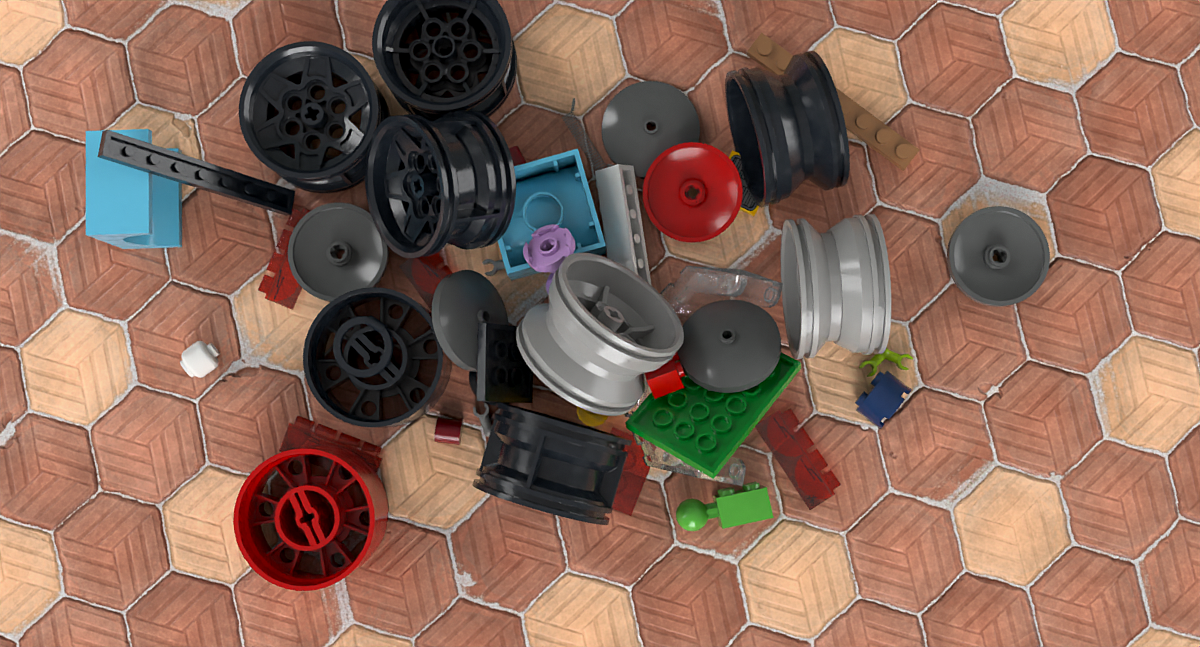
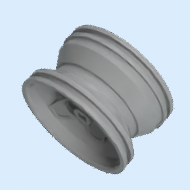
M860 214L854 215L852 218H844L827 230L826 233H819L804 218L797 219L796 222L793 219H786L781 236V290L786 334L793 358L802 359L803 356L807 359L814 358L823 345L829 341H833L852 353L861 352L863 355H869L872 352L874 354L884 353L888 344L891 326V279L886 242L877 216L875 214H866L865 216Z
M574 253L567 256L554 273L549 287V303L537 304L530 308L518 324L516 341L519 351L530 369L556 394L587 411L601 415L617 416L629 412L635 406L645 391L644 373L657 370L671 360L683 344L684 332L681 322L670 304L639 275L608 258L591 253Z

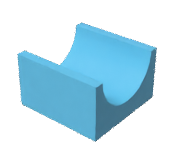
M149 129L110 130L152 144V131ZM105 130L86 131V235L122 249L182 247V183L99 158L98 152L102 131ZM165 148L181 154L179 148Z
M578 149L514 166L516 178L515 207L506 232L498 240L506 273L511 281L541 273L529 266L524 258L523 248L526 242L529 244L533 239L531 235L537 229L546 225L556 224L560 228H567L575 239L576 247L574 253H591L599 256L606 254V244Z

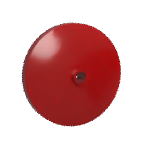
M682 143L665 150L653 161L643 183V202L650 220L662 233L682 242H702L720 235L733 223L742 203V181L736 166L722 151L704 143ZM691 188L698 190V194L694 198L689 196Z

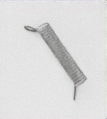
M573 98L571 112L566 114L567 116L574 111L575 98ZM585 131L583 134H586L585 136H587V138L581 140L582 142L588 139L587 133H585Z

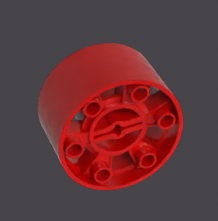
M309 445L276 454L262 462L251 472L243 483L236 499L233 517L234 533L244 559L262 578L276 586L289 590H318L341 581L363 565L374 554L386 531L388 500L378 474L362 457L348 449L335 445ZM309 455H320L334 460L328 477L321 475L312 476ZM296 460L300 461L303 466V471L300 474L296 473L293 469V463ZM343 467L353 475L351 478L343 475ZM275 470L290 486L281 499L263 492L268 479ZM356 481L359 482L364 491L367 505L354 506L353 499L347 489ZM319 493L326 497L333 507L335 515L334 526L329 517L330 509L327 504L322 502ZM266 502H270L274 507L272 515L267 514L264 510ZM292 509L296 513L295 520L297 525L303 529L306 536L296 528L292 518ZM365 511H369L370 524L364 521L363 514ZM275 522L276 530L283 541L274 549H271L267 543L261 524ZM351 530L368 535L363 550L357 558L353 556L343 543ZM286 548L294 551V560L286 558ZM304 551L320 553L323 574H312L298 570ZM335 553H341L345 557L344 565H339L335 562Z

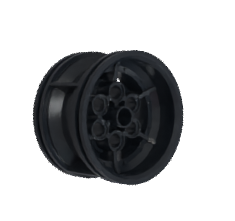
M387 0L377 16L372 36L374 61L380 76L391 90L397 102L408 114L420 115L429 121H435L443 114L451 111L474 110L489 118L508 98L517 74V55L507 16L497 0ZM440 13H458L459 15L447 23ZM416 27L419 39L405 44L409 34ZM458 28L466 30L465 34L461 37L453 35L454 31ZM483 28L489 34L492 44L478 41ZM431 29H441L437 36H429ZM420 49L428 50L427 55L423 58L416 57V53ZM471 49L478 51L476 57H466L467 51ZM431 71H440L438 78L432 80L428 78V74ZM456 71H464L465 75L462 79L456 80L453 78V74ZM405 72L419 74L415 86L407 79ZM487 73L484 79L479 83L478 75ZM446 92H450L453 97L442 98Z
M316 41L288 44L264 57L247 77L239 101L241 131L253 154L293 186L320 194L345 191L365 181L366 154L372 135L379 124L391 116L383 94L362 64L343 49ZM333 77L347 84L334 87ZM301 80L300 84H295V82ZM325 90L324 97L316 100L315 94L317 91ZM302 101L300 109L292 110L293 103ZM339 104H346L344 112L340 114L335 113V108ZM276 108L279 111V114L273 117L274 110ZM361 109V125L358 129L350 122V119ZM299 125V132L296 135H290L291 127ZM338 128H342L343 135L340 138L334 139L333 132ZM315 139H320V146L316 149H310L311 142ZM294 145L295 159L286 155L280 147ZM329 148L343 152L333 159L324 161Z
M451 111L443 114L435 121H429L416 114L390 116L382 121L374 131L365 161V189L372 219L384 242L390 249L402 257L419 258L431 256L443 249L447 243L466 250L488 247L496 243L504 235L511 222L516 199V178L511 153L499 128L490 118L478 111Z
M496 402L495 407L500 408L499 414L493 413L492 418L494 421L481 466L476 471V475L480 479H474L472 486L490 495L532 509L577 521L608 525L610 518L605 516V514L612 513V506L626 457L629 454L624 448L625 445L631 446L632 440L540 412Z

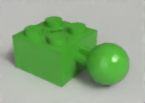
M757 482L743 484L742 489L736 491L732 487L717 490L718 495H713V503L704 504L698 499H686L679 504L676 510L678 524L687 531L700 530L705 526L708 519L716 517L722 529L774 518L767 487Z

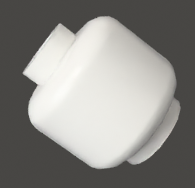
M197 341L182 352L180 364L190 377L203 378L218 367L219 361L217 356L220 353L212 343L207 345L203 341Z

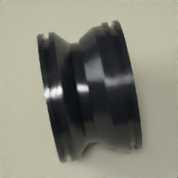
M808 51L804 54L793 55L784 73L781 75L757 67L752 69L745 67L739 69L738 72L733 70L726 74L725 99L735 152L739 153L741 157L745 183L753 200L759 207H766L769 203L774 205L783 199H787L805 180H810L825 191L846 185L850 171V154L844 115L830 72L817 52Z

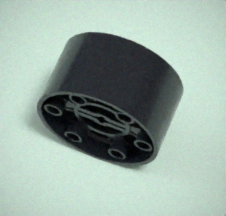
M369 287L356 289L331 301L321 310L311 324L303 348L304 373L308 386L316 400L336 418L361 427H397L419 419L439 401L448 385L452 370V361L445 354L436 337L432 313L409 296L387 288ZM376 300H380V321L387 325L391 335L399 343L403 356L402 365L400 366L392 354L389 364L379 373L387 381V383L381 385H373L364 378L348 374L338 365L336 359H324L326 345L331 333L334 332L336 334L337 330L346 320L358 316L355 311L356 307ZM396 306H401L403 308L402 316L394 319L391 315L392 309ZM413 309L420 313L431 327V330L416 339L403 329ZM363 324L354 326L353 330L347 332L344 336V339L348 340L343 352L345 360L354 368L359 369L357 364L359 353L364 358V363L367 367L372 368L378 364L379 359L376 354L381 355V359L384 354V348L372 337L380 333L368 325L365 327ZM430 341L437 342L438 350L434 354H428L426 351V345ZM420 360H438L436 375L431 387L415 379L419 371ZM337 366L341 370V376L337 380H333L330 372L332 368ZM349 380L361 391L350 411L340 404L331 391ZM421 388L425 396L417 403L413 399V393L416 389ZM400 394L409 411L400 416L383 420V398ZM368 402H373L376 405V411L371 416L365 412V406Z

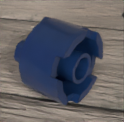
M880 371L870 383L874 386L868 394L864 391L855 402L858 405L856 411L879 429L884 426L881 420L884 417L889 420L905 399L901 397L904 392L909 394L912 390L889 371H886L885 374Z

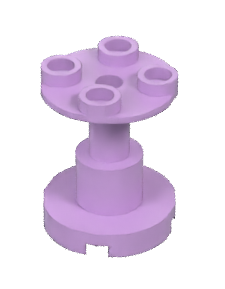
M556 224L546 225L537 229L531 235L533 239L529 244L526 242L523 248L524 258L531 268L538 272H550L546 282L548 294L554 273L564 259L574 253L576 247L575 239L567 228H560Z

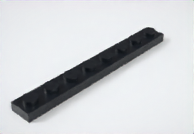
M110 130L102 131L98 152L99 158L285 216L292 215L294 190Z

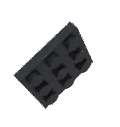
M478 323L477 401L533 403V371L523 359L517 346L516 329L518 326Z

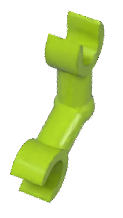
M886 348L884 353L875 354L869 361H863L859 368L870 364L872 371L867 375V377L875 375L877 366L886 359L896 363L897 367L901 370H909L907 367L902 366L901 360L904 357L907 359L913 358L909 354L900 355Z

